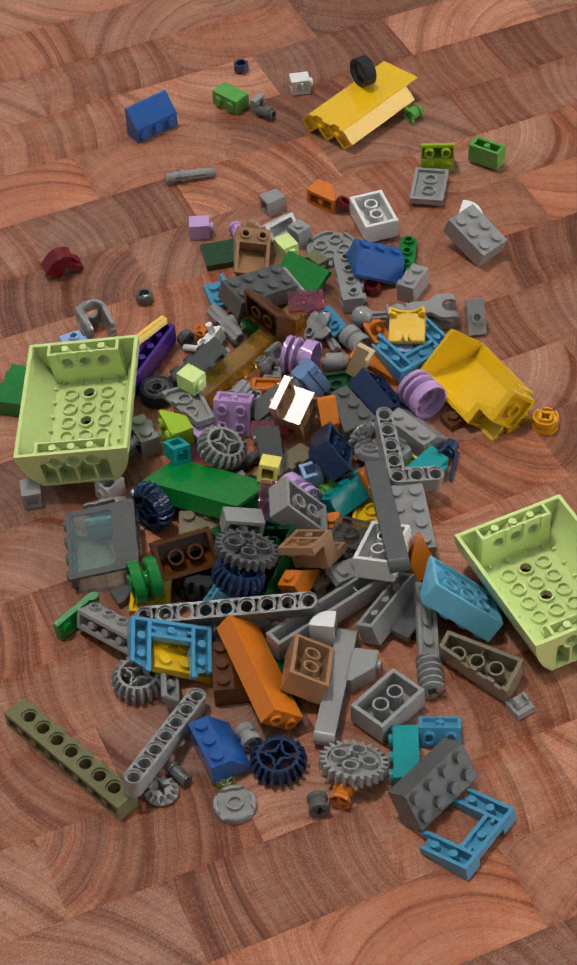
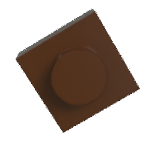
M455 409L440 416V422L451 432L466 425V421Z

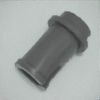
M258 105L255 109V114L266 117L267 120H273L276 117V110L272 107L266 108Z
M172 760L166 765V774L176 779L182 787L187 786L191 782L192 776L180 767L178 761Z

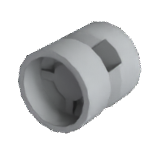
M349 324L340 332L339 342L349 349L351 353L359 342L371 348L372 339L356 325Z

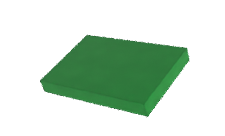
M291 251L287 253L280 264L281 267L288 269L313 300L332 274L329 270Z

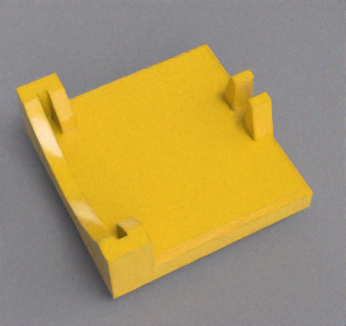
M425 306L408 311L389 307L388 341L392 344H425Z

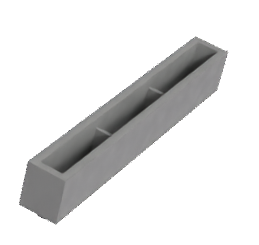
M354 577L318 600L319 610L316 614L323 611H336L338 624L376 600L390 581ZM315 615L289 618L266 632V642L272 655L279 661L285 658L286 650L295 633L310 638L309 623Z

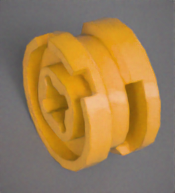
M542 407L540 410L537 408L532 415V429L537 434L543 436L554 434L558 429L559 414L550 407Z

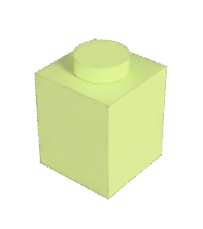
M289 233L273 238L274 252L282 261L289 251L299 255V245Z
M189 363L176 373L177 386L193 396L206 387L205 372Z

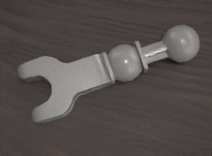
M450 293L436 294L430 300L405 303V306L398 303L390 306L407 311L425 306L426 317L442 330L457 328L461 323L459 313L452 311L456 306V298ZM385 304L384 311H371L366 306L356 307L352 311L351 321L359 328H363V323L365 322L371 323L373 319L386 320L387 327H389L388 304Z

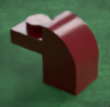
M58 247L51 250L41 263L46 275L59 279L67 268L80 273L84 268L80 261L81 259L77 255L71 254L68 247Z

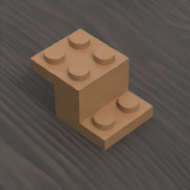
M284 375L282 381L278 382L277 392L274 397H271L268 407L275 424L295 430L297 438L305 440L317 415L316 396L311 391L294 386L292 378Z
M296 529L277 547L279 555L292 557L294 567H302L303 569H328L348 549L346 542H334L331 529Z

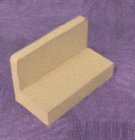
M359 342L345 373L355 377L362 368L368 369L376 350Z

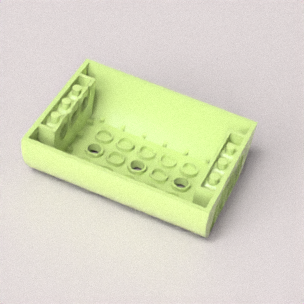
M138 334L29 345L13 459L19 469L30 479L43 486L117 480L123 475L129 458L140 346Z
M558 494L455 534V544L458 551L538 661L551 671L577 661V515L563 497ZM524 568H525V569L531 570V571H529V572H523V571H521V569H524ZM544 595H545V596H548V597H551V598H550V599H543L541 596H544Z

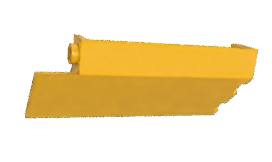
M383 61L375 67L377 78L374 84L361 88L355 82H352L304 116L301 121L309 133L318 128L326 141L335 137L343 150H345L415 99L406 86L418 77Z

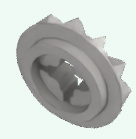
M165 775L160 778L155 776L144 791L146 800L155 806L168 805L175 801L179 794L178 783L173 778H167ZM158 786L164 789V795L158 790Z

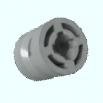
M250 721L243 722L235 728V735L238 740H241L240 744L245 751H253L254 745H258L259 740H262L260 734L256 732L255 725Z

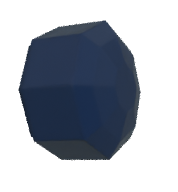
M238 59L234 62L235 72L245 73L249 70L247 60Z

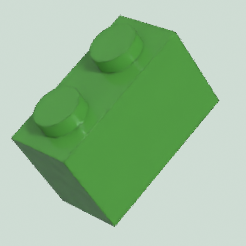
M224 82L212 90L213 104L235 115L249 107V94L233 85Z
M476 136L469 143L468 160L498 170L505 162L506 146Z

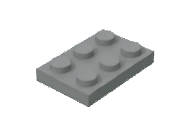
M416 167L409 203L443 206L449 169Z

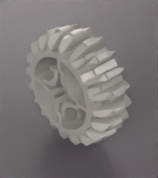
M220 424L217 426L211 425L200 433L196 445L198 447L197 452L200 453V458L205 459V463L211 464V467L215 466L225 471L228 469L233 471L245 461L248 451L247 443L244 442V437L239 436V432L233 431V428L228 429L226 425L221 427Z
M127 656L125 661L120 660L119 665H115L114 671L111 674V686L115 695H118L120 700L124 699L126 703L132 701L134 705L137 702L144 704L147 700L152 702L153 697H159V693H161V674L152 672V669L150 674L144 672L143 667L134 662L132 664L129 663V657Z

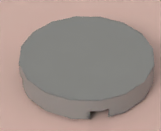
M241 785L226 786L219 791L217 796L215 795L213 811L216 817L223 823L229 825L245 823L256 812L255 795L250 789H245Z

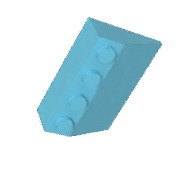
M433 556L428 558L420 590L423 606L429 610L437 611L446 620L454 621L459 628L469 630L476 638L489 642L503 625L500 609L496 601L483 586Z

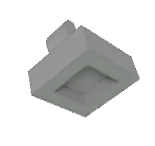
M524 692L505 702V708L517 721L535 712V706Z

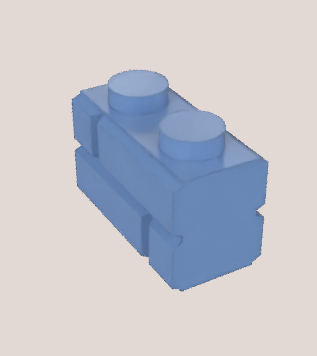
M304 358L299 363V366H296L291 371V374L295 377L294 380L301 388L303 387V389L315 393L316 398L322 397L324 392H327L332 387L317 365L308 358Z

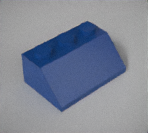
M165 90L124 108L127 134L137 143L178 125L177 112Z
M355 238L346 253L355 277L396 286L397 281L403 276L405 259L401 249L398 247Z
M205 716L187 723L190 741L213 785L220 782V780L222 782L230 777L233 778L251 771L252 766L249 765V759L229 722Z

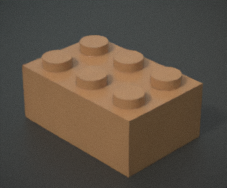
M295 633L286 650L280 690L301 697L309 702L320 704L329 688L334 648Z

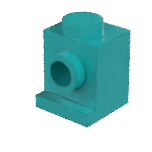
M180 436L163 441L164 456L173 462L174 467L192 462L190 444Z

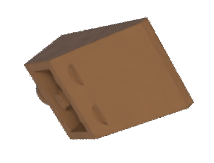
M255 218L249 219L246 227L237 226L234 233L233 271L235 274L243 275L269 267L271 230L259 229L260 223Z

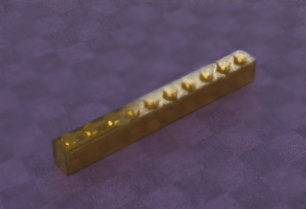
M291 303L282 309L295 320L296 334L306 327L307 311ZM259 329L205 374L206 387L201 392L210 408L213 407V399L218 391L225 392L231 390L238 381L247 378L257 368L256 359L262 355L266 356L264 351L276 342ZM173 407L174 413L181 414L178 410H176Z

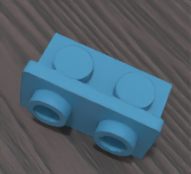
M221 273L219 274L220 281L203 285V290L210 306L216 304L224 310L228 308L218 298L221 282L227 279Z
M327 305L321 312L330 313L326 326L331 330L332 336L336 338L347 324Z
M418 716L419 747H435L444 738L461 741V717Z

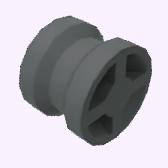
M322 790L310 792L306 797L307 804L309 805V815L319 818L329 814L328 794Z

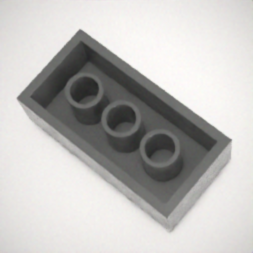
M275 264L223 280L218 298L239 319L246 317L244 290L246 288L262 294L267 299H270L273 304L280 306L294 301L298 284L279 264Z
M444 738L388 791V794L404 826L423 831L478 777V774L463 743Z

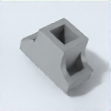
M483 297L465 299L464 319L469 336L487 334Z

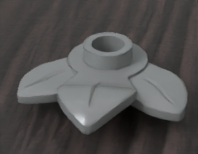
M314 311L310 314L306 323L307 328L304 331L305 340L317 341L318 339H324L331 332L326 326L330 317L329 312L318 314L317 311Z

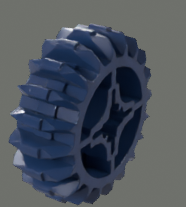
M149 480L140 482L130 490L129 498H133L138 507L139 520L142 522V525H146L148 529L153 531H161L171 525L175 518V509L172 508L174 504L170 502V497L166 495L161 486L158 487L155 482L152 483Z
M216 560L211 571L212 583L216 584V588H220L222 592H227L229 595L232 594L236 597L258 596L262 589H264L266 582L265 571L263 572L258 569L255 572L253 569H250L247 572L245 568L238 570L237 566L231 567L230 563L224 564V560Z
M275 733L274 738L267 736L266 741L260 739L258 745H254L253 751L250 753L249 765L252 766L251 772L253 776H256L257 781H262L264 786L270 783L273 789L275 785H279L282 788L283 784L290 786L291 781L298 782L299 777H303L308 760L305 748L301 746L299 740L294 741L293 736L287 739L285 734L282 737H278Z

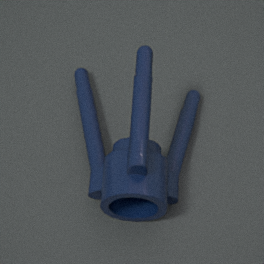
M450 438L445 441L438 450V453H443L448 458L453 457L449 481H452L460 453L457 451L459 444Z

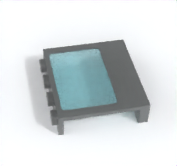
M133 498L65 513L66 521H63V527L67 537L64 538L66 549H68L65 559L69 566L66 576L68 582L72 583L75 589H79V580L126 570L125 562L137 560L142 569L143 555L139 510Z

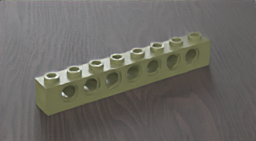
M23 698L4 713L7 726L119 821L139 806L138 797L130 798L123 793L124 781L118 773H113L109 770L105 762L97 760L89 749L85 750L76 738H71L67 735L66 731L61 726L55 725L47 714L43 715L34 703H29Z

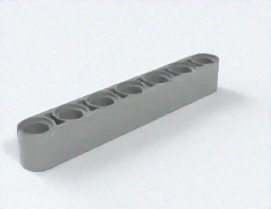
M337 629L333 646L329 688L320 703L314 730V745L329 746V743L336 745L347 696V677L353 649L357 648L358 630Z
M193 688L187 692L125 771L123 793L127 797L137 798L142 795L188 735L187 723L200 719L204 714L206 705V693L204 690Z

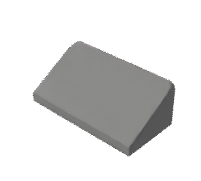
M165 672L160 673L161 698L168 709L173 710L180 703L179 677L166 675Z

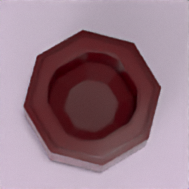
M341 195L335 200L336 207L343 212L350 210V200L347 197Z
M367 280L364 283V291L370 296L377 295L381 291V284L377 281Z

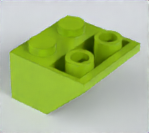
M422 143L420 146L421 167L454 171V143Z
M159 410L157 424L161 430L159 432L161 442L163 443V441L180 436L190 444L191 456L195 455L193 426L187 416Z

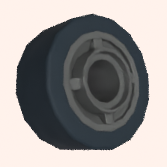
M161 375L146 378L139 387L141 402L152 409H161L169 406L170 404L161 397V391L174 388L173 382Z

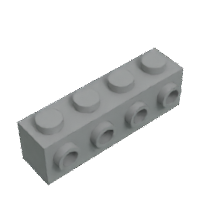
M346 253L334 254L333 270L343 313H350L356 307L364 306L367 303L366 293H362L364 292L363 281L360 282L361 278L353 275Z
M399 572L395 581L387 585L356 623L364 643L380 646L410 603L414 602L413 585L415 582H418L415 574Z
M96 602L77 609V628L128 655V618Z

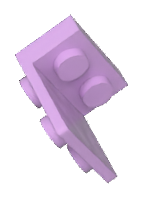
M218 391L213 399V415L215 416L213 425L217 426L220 424L221 427L226 425L228 429L233 428L234 432H239V436L249 437L254 394Z

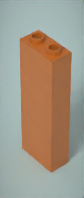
M228 615L216 629L260 723L290 731L303 716L292 694L280 690L282 673L258 624Z

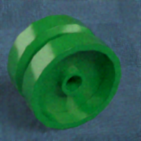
M154 555L142 558V569L137 560L125 562L128 585L137 605L148 601V591L154 600L165 597L163 581Z

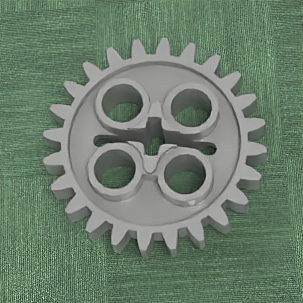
M346 739L344 743L337 740L336 745L329 743V747L324 746V749L320 751L318 761L319 770L322 771V775H328V780L335 779V784L343 782L344 787L347 784H351L352 788L355 785L363 788V784L369 787L372 786V783L379 784V780L384 781V776H387L389 768L388 757L384 756L385 752H379V747L372 748V744L364 745V741L357 743L356 740H353L352 743H349Z

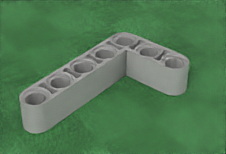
M388 407L378 408L374 420V429L380 458L385 460L390 484L423 483L424 492L439 490L442 486L444 470L439 466L405 467L393 412Z

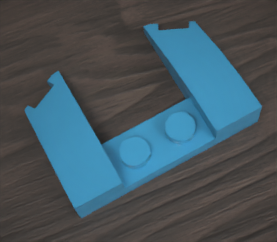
M426 317L425 344H421L402 354L390 341L379 333L376 338L379 343L377 346L372 343L371 348L376 350V356L387 371L398 382H401L410 372L423 366L424 362L427 361L446 334Z
M131 615L127 623L129 663L132 664L134 662L143 667L144 672L150 673L151 641L187 646L190 680L197 679L198 675L202 673L211 674V627Z
M469 787L466 788L469 796L461 800L456 798L451 803L479 821L463 842L458 845L424 829L422 831V838L427 839L426 847L423 845L419 847L423 854L437 864L467 881L479 868V859L500 833L505 834L516 821L514 807Z

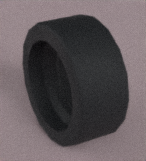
M361 55L350 61L352 78L359 87L362 88L375 83L377 78L376 69L368 56Z

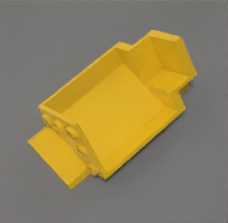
M451 328L427 361L421 366V369L427 371L446 390V401L468 424L478 427L491 441L497 439L498 434L502 432L509 433L520 427L519 424L526 421L528 423L533 422L532 417L527 413L536 402L531 397L533 392L482 342Z

